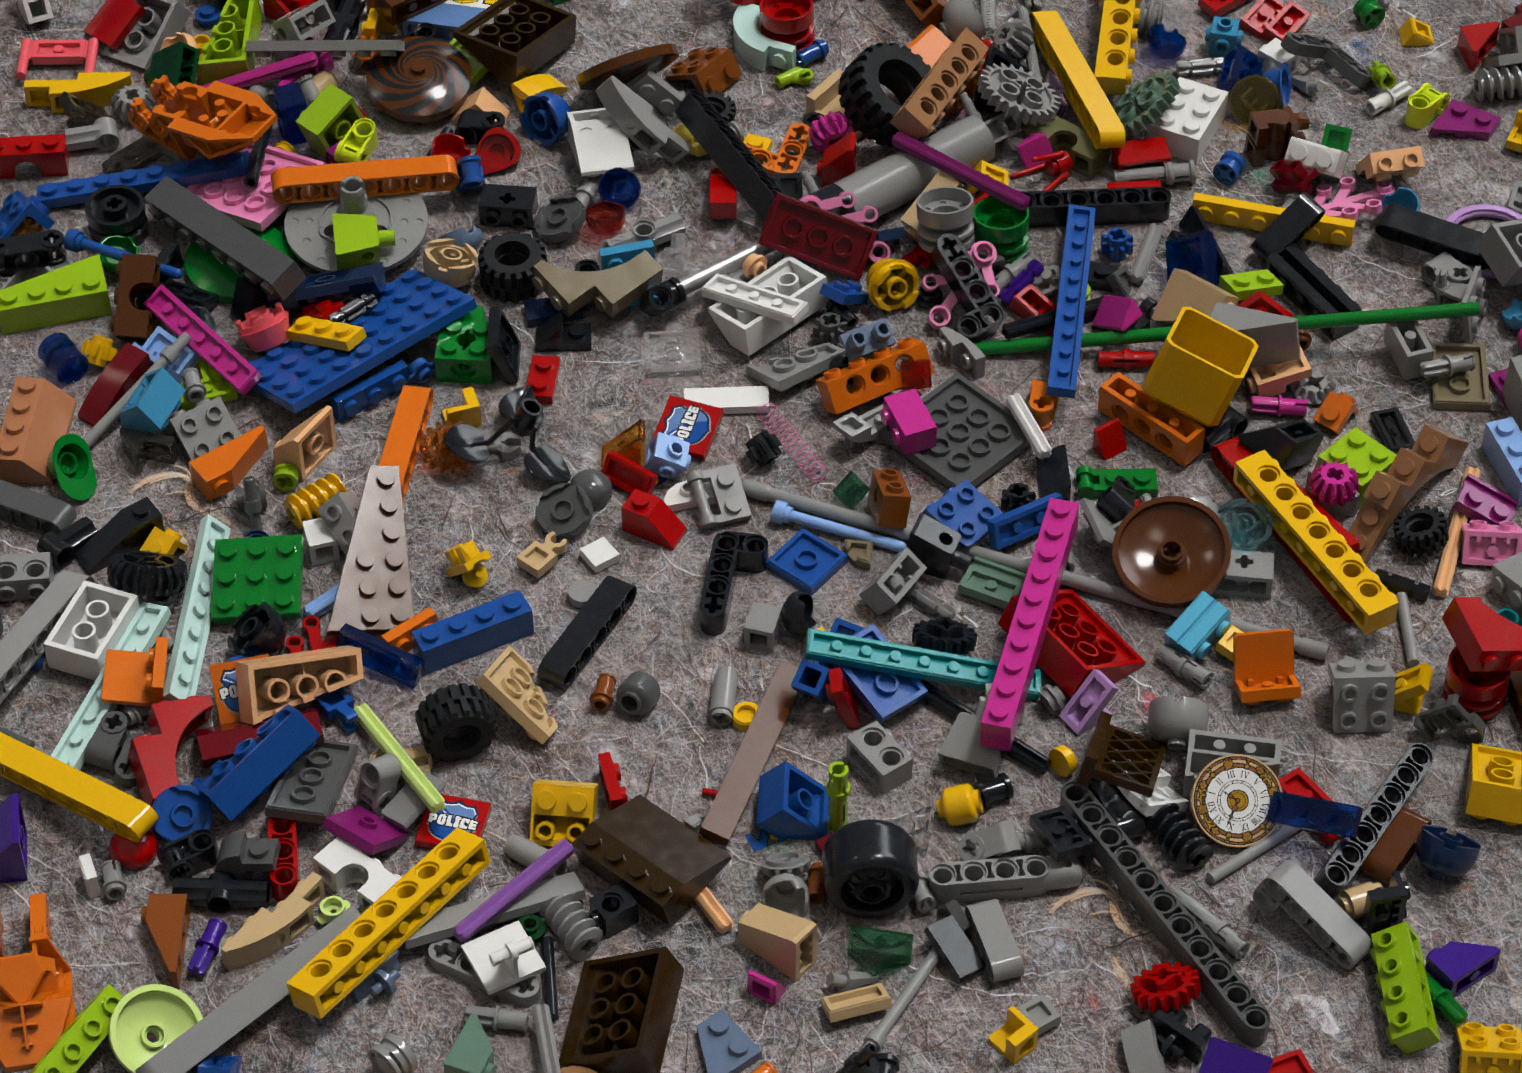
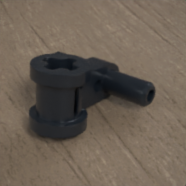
M869 1043L859 1052H853L844 1061V1066L836 1073H897L900 1067V1060L892 1054H877L876 1046Z

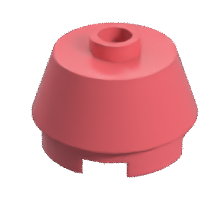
M276 302L274 304L275 308L272 309L266 308V305L253 309L244 314L246 317L245 321H235L238 328L237 335L253 352H268L273 348L280 347L281 343L288 339L286 330L290 328L289 313L284 310L280 302Z

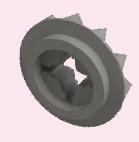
M1312 369L1311 377L1292 382L1290 389L1296 399H1307V404L1318 405L1323 403L1330 391L1335 393L1336 383L1333 382L1331 375H1325L1324 370L1314 372Z
M795 851L775 853L761 862L762 873L769 877L783 873L801 875L803 872L810 870L811 866L809 856Z

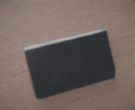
M1063 444L1052 448V455L1049 458L1046 457L1041 460L1036 456L1041 498L1056 492L1063 495V500L1070 499L1071 480L1066 445Z

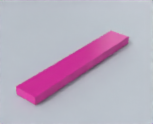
M163 284L143 303L178 337L183 332L188 333L192 337L188 346L243 396L262 378L263 375Z

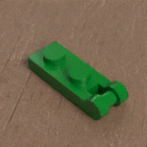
M1080 466L1075 471L1076 480L1079 482L1077 484V493L1081 498H1098L1101 493H1104L1113 485L1114 479L1118 475L1124 477L1135 487L1137 491L1135 498L1143 497L1142 495L1145 493L1150 494L1151 497L1158 496L1156 468L1092 469L1089 466Z

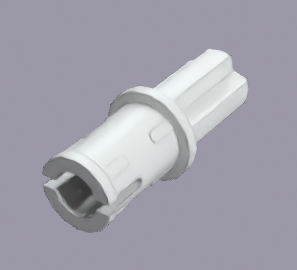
M1403 81L1392 89H1382L1377 96L1364 102L1366 105L1364 108L1370 116H1374L1385 108L1394 107L1396 101L1412 92V87L1409 85V82Z

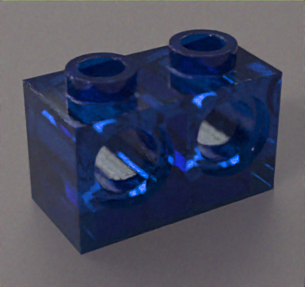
M1238 44L1223 59L1216 88L1229 92V101L1231 90L1237 82L1245 77L1263 76V71L1261 70L1264 59Z
M299 82L273 87L275 111L278 119L277 127L282 140L289 142L292 146L306 143L307 140L295 122L302 111L307 109V103Z

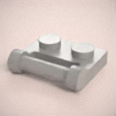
M736 463L703 471L695 470L686 474L688 485L692 486L701 518L699 521L703 530L751 519L752 514ZM705 482L710 483L718 508V515H714L711 512L703 486Z

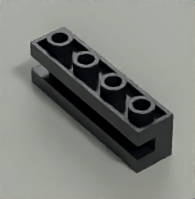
M1294 244L1285 248L1284 258L1277 252L1267 256L1266 269L1274 274L1284 285L1283 294L1306 316L1362 310L1356 301H1353L1339 285L1335 284L1321 268H1318L1309 259L1306 253L1302 252ZM1359 325L1320 328V330L1334 341L1358 329Z

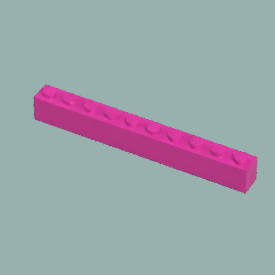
M1050 498L981 720V746L1005 751L1011 750L1078 528L1079 503Z

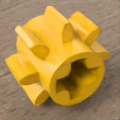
M93 334L92 340L84 339L81 351L87 354L85 361L105 367L107 360L111 361L117 354L118 350L112 347L114 340L97 334Z

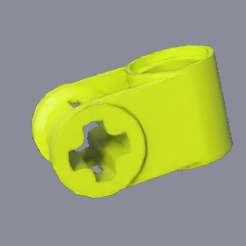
M1424 83L1418 91L1408 98L1404 118L1405 124L1413 129L1426 127L1427 124L1438 115H1441L1450 102V94L1447 92L1441 93L1433 89L1431 84Z
M360 118L353 123L348 133L336 147L334 153V160L336 162L368 161L379 144L374 121L369 118Z

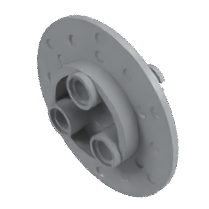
M349 176L341 181L340 200L292 203L288 207L285 216V236L291 251L307 266L322 273L337 270L332 214L374 215L377 218L378 231L394 229L396 246L379 247L380 262L384 263L385 271L397 267L409 259L422 245L428 231L427 207L419 193L367 197L364 187L365 183L357 176Z

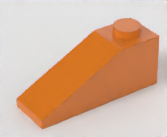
M260 425L189 462L191 480L209 502L234 490L235 486L240 483L268 448L265 427Z

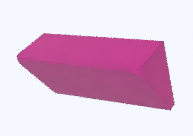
M1105 295L1092 324L1097 328L1125 331L1140 319L1143 314L1133 298Z

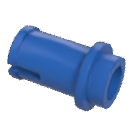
M816 39L812 45L796 52V61L803 68L819 58H826V54L829 53V47L823 39Z

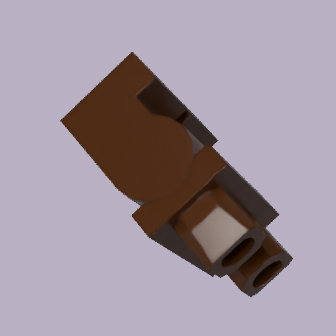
M1290 106L1282 107V109L1250 112L1247 129L1249 133L1246 135L1244 152L1253 168L1263 166L1264 160L1278 161L1283 157L1285 158L1292 136L1306 140L1303 131L1297 132L1309 129L1310 120L1306 112L1293 113Z

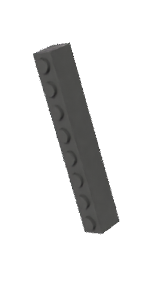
M165 176L144 197L150 206L148 211L158 221L164 219L163 221L171 230L176 231L178 229L181 235L189 242L195 240V243L205 253L211 251V254L220 263L223 264L226 261L227 265L236 274L239 275L242 272L252 285L260 284L261 289L270 297L276 295L284 301L306 279L305 274L293 259L168 176Z

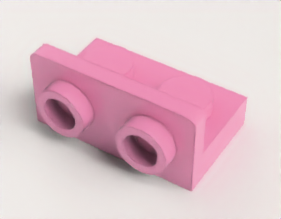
M1470 520L1469 523H1462V564L1492 566L1497 562L1522 552V528L1514 522L1501 521L1499 525H1489L1484 520Z

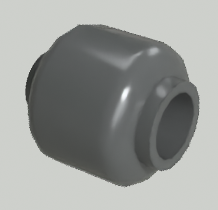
M641 671L631 673L619 685L616 692V698L620 707L625 712L634 716L645 715L658 702L661 695L660 686L655 678Z

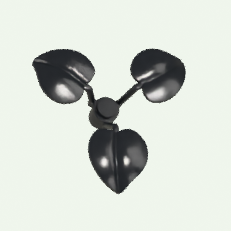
M531 385L515 389L501 398L498 409L500 414L508 421L488 440H484L483 434L477 428L468 424L455 425L442 437L446 447L456 457L469 463H481L490 456V451L486 446L491 445L514 424V427L521 432L531 431L529 443L531 452L525 455L524 465L534 478L548 483H566L571 480L570 471L556 450L547 445H540L538 448L535 446L536 432L544 420V414L541 404L535 398Z

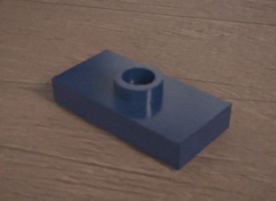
M549 297L523 301L528 327L541 325L558 312L552 305ZM581 308L569 317L563 313V322L583 319Z

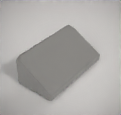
M421 770L439 793L446 787V783L443 780ZM406 783L383 808L381 815L398 828H408L427 806L410 785Z

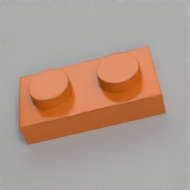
M428 607L383 634L381 639L384 656L392 662L398 657L406 655L413 649L411 631L437 622L436 613Z

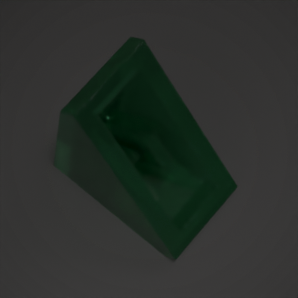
M851 925L848 956L873 977L910 965L914 935Z

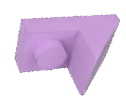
M1093 669L1058 716L1077 735H1082L1096 726L1101 711L1112 714L1106 706L1119 688L1100 670Z

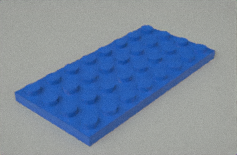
M416 269L406 271L402 274V277L393 282L386 283V287L381 294L375 295L378 302L375 307L370 310L366 309L367 311L348 323L364 327L367 335L352 350L348 352L290 340L280 347L269 350L266 355L258 360L249 362L263 375L251 389L296 414L477 308L475 298L439 280H433L431 277H427L425 273Z

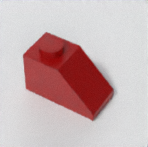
M850 132L824 150L823 161H818L817 177H821V188L856 172V132Z
M634 489L621 507L622 531L662 547L674 550L687 532V527L661 498L641 490Z

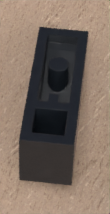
M148 497L121 509L76 552V560L89 575H92L106 568L112 555L120 551L140 550L154 526L164 531L162 514Z

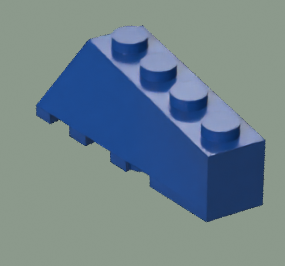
M508 590L488 603L411 631L413 654L423 672L427 675L534 634L533 612L520 590Z
M287 704L261 725L256 731L258 734L256 738H248L235 746L234 755L230 759L223 762L219 759L210 767L213 772L204 780L197 777L190 783L193 787L199 789L208 802L228 820L232 821L234 818L241 817L248 810L249 804L256 797L264 795L271 788V783L279 775L286 774L293 767V761L301 754L309 752L315 746V740L321 736L299 710Z

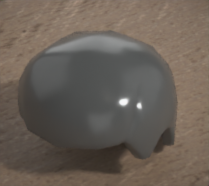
M583 470L571 479V485L583 488L592 501L593 512L604 509L607 500L612 497L613 487L610 477L601 471Z

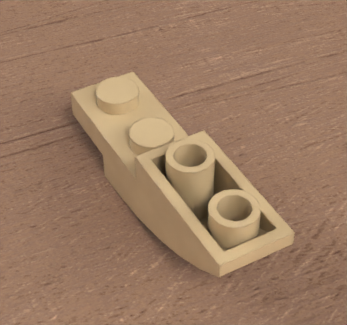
M312 872L305 880L298 882L294 891L284 901H280L275 906L273 912L261 907L255 915L249 916L244 922L243 927L234 936L228 937L222 945L221 954L224 968L232 970L257 962L287 946L315 923L313 908L325 897L323 877Z

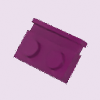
M1468 473L1463 480V485L1457 494L1453 508L1474 520H1484L1489 525H1499L1501 521H1512L1519 501Z

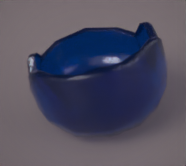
M1159 23L1151 25L1147 32L1148 50L1157 58L1174 59L1179 57L1186 49V39L1178 33L1177 29L1167 32L1164 24Z
M616 167L606 171L599 179L598 192L605 204L624 210L636 204L641 196L642 186L634 173L627 169Z

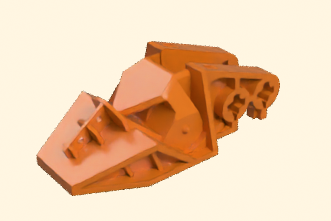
M163 75L159 79L155 78L149 86L152 97L158 104L152 108V113L146 108L142 98L135 97L130 104L131 110L127 114L128 121L137 131L186 161H191L196 153L212 159L229 152H240L262 139L263 134L278 120L274 111L255 92L216 80L207 88L186 81L179 83L175 87L169 82L167 75Z
M46 892L29 895V942L32 951L30 953L6 956L2 938L4 929L0 908V1064L6 1072L32 1069L76 1018L72 970L52 942L51 918Z

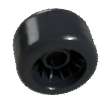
M876 819L855 821L836 830L825 843L822 854L824 888L828 899L838 910L860 918H879L900 911L915 897L919 886L917 852L913 839L902 827L888 821Z

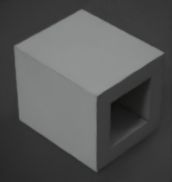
M753 602L744 626V647L773 653L782 628V607Z

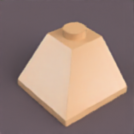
M327 405L275 444L273 448L275 467L282 463L292 464L299 470L298 480L304 481L337 447L333 409L331 406Z

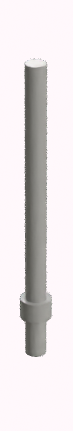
M183 332L171 346L167 345L159 353V359L83 437L89 448L120 416V412L145 374L161 367L165 369L168 364L172 365L180 357L179 353L192 340L188 333Z
M934 947L892 1004V1008L887 1011L875 1029H871L864 1038V1045L861 1050L869 1043L876 1046L877 1052L881 1050L887 1041L886 1035L941 959Z

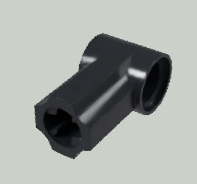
M1229 405L1217 426L1207 427L1203 425L1206 429L1202 453H1211L1212 446L1222 443L1230 437L1234 438L1243 434L1248 426L1249 419Z
M82 517L58 534L54 531L44 534L38 541L37 550L39 553L50 552L53 565L62 569L74 560L76 552L98 530L88 517Z

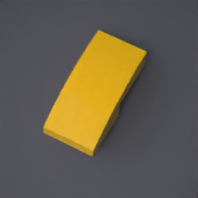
M550 74L532 75L512 83V92L522 100L537 93L551 92L562 95L568 91V87Z

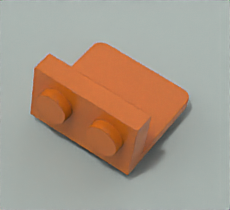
M1290 629L1237 633L1233 637L1234 690L1241 703L1258 705L1262 701L1276 700L1278 702H1288L1292 698H1301V685L1294 675V634Z

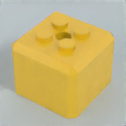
M1182 307L1141 385L1144 394L1207 427L1217 426L1239 388L1259 345L1254 339L1192 307Z

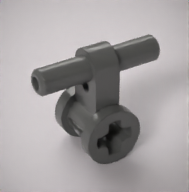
M251 476L245 477L243 479L244 488L235 486L239 512L245 511L249 515L251 531H263L260 511H262V508H267L264 482H259L258 486H256L255 478Z

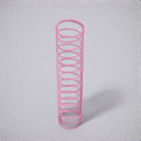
M767 403L772 404L769 406H774V410L770 411L765 418H761V415L759 417L758 411L757 417L772 434L776 433V436L777 432L781 430L773 431V428L776 427L775 425L780 420L782 422L784 419L787 421L786 425L790 424V428L777 437H780L779 441L785 444V441L791 439L795 433L798 434V437L795 439L801 438L802 442H800L801 444L797 448L802 443H805L806 447L810 448V451L805 453L801 459H796L797 455H799L798 453L792 455L793 450H788L789 446L794 444L792 442L795 439L789 445L782 444V446L791 455L792 459L795 460L796 464L803 469L812 482H818L812 480L817 479L811 478L812 474H814L813 472L808 473L809 469H811L810 467L804 469L805 464L809 462L800 464L801 460L806 458L810 452H813L814 456L812 457L818 458V461L814 463L817 464L819 461L822 463L821 466L816 468L818 469L816 472L822 467H825L828 472L827 466L823 465L819 457L815 456V452L811 451V447L807 446L806 442H803V438L799 437V433L795 432V428H791V423H788L784 415L780 414L773 403ZM777 410L779 412L777 415H782L783 418L778 420L773 427H769V424L775 421L778 416L769 422H765V420ZM794 429V433L790 434L792 436L789 439L786 438L784 441H781V437L784 436L783 434L787 430Z

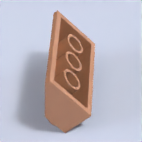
M16 377L0 431V480L18 484L52 486L55 484L56 479L48 470V456L53 450L55 442L62 435L69 433L77 402L75 398L45 378Z

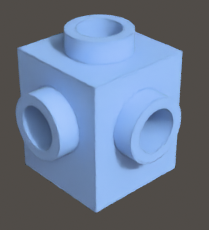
M658 432L647 445L644 468L658 473L661 477L675 480L682 471H686L691 461V455L688 454L690 443L680 440L677 436Z

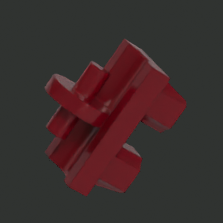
M1278 160L1269 170L1275 178L1271 184L1274 191L1297 192L1299 194L1307 192L1309 195H1311L1313 190L1310 180L1318 177L1320 174L1316 168H1306L1301 161H1294L1288 165L1285 160Z

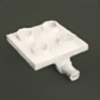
M519 920L461 945L463 953L488 996L546 971V966L536 951L532 938L528 937Z

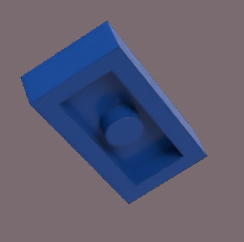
M837 280L834 283H823L819 293L841 305L867 304L869 293L861 290L863 286L851 280H847L846 283Z

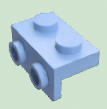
M157 326L142 347L136 342L132 345L148 353L151 364H154L160 357L159 353L167 345L171 346L177 339ZM188 346L179 353L180 357L172 365L168 364L165 368L179 383L182 381V372L187 368H192L197 359L200 358Z

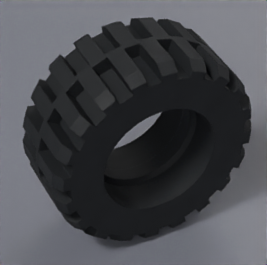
M881 42L867 47L845 68L838 85V93L841 95L839 98L841 108L845 109L844 115L847 120L853 122L855 130L857 132L860 130L866 139H873L876 141V144L881 146L887 144L888 147H894L892 145V137L897 132H900L890 123L891 119L931 69L929 64L926 65L922 61L923 58L919 54L915 55L911 52L912 49L906 46L901 48L897 43L887 44V42ZM880 84L894 93L901 106L893 102L884 93Z

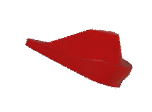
M494 127L486 131L481 138L475 155L481 157L483 173L487 175L504 171L515 165L521 158L522 149L515 136L502 127Z

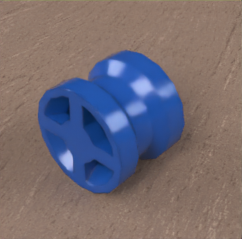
M1234 151L1224 152L1220 161L1213 168L1214 177L1222 184L1232 185L1246 168V162L1240 154Z

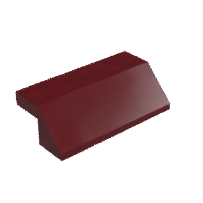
M315 706L299 708V712L321 735L315 740L316 744L324 742V735ZM272 716L263 719L262 722L255 725L237 721L195 730L203 767L212 766L219 759L222 762L230 759L234 755L235 746L248 738H256L258 736L256 733L257 729Z

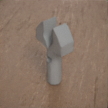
M504 432L499 440L486 447L490 452L501 454L502 460H512L521 454V438L512 432Z

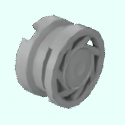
M392 1033L383 1037L380 1045H374L368 1051V1058L377 1073H413L418 1067L417 1058L411 1048L401 1038Z

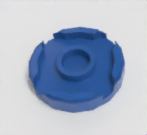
M178 784L167 788L153 802L152 808L158 814L159 819L152 827L163 842L175 841L201 828L210 829L212 825L213 810L211 805L199 789L191 785Z

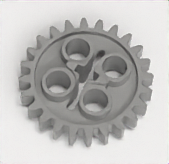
M995 63L991 67L987 65L982 70L976 84L979 87L977 91L982 93L981 98L988 100L987 105L995 106L996 112H1004V117L1012 116L1015 122L1021 119L1026 125L1028 121L1035 126L1038 122L1042 125H1045L1046 121L1050 123L1055 118L1061 104L1058 102L1060 97L1054 95L1056 90L1048 88L1049 83H1042V77H1034L1032 71L1024 72L1023 67H1020L1019 70L1015 69L1013 64H1010L1009 67L1003 63L1000 66Z

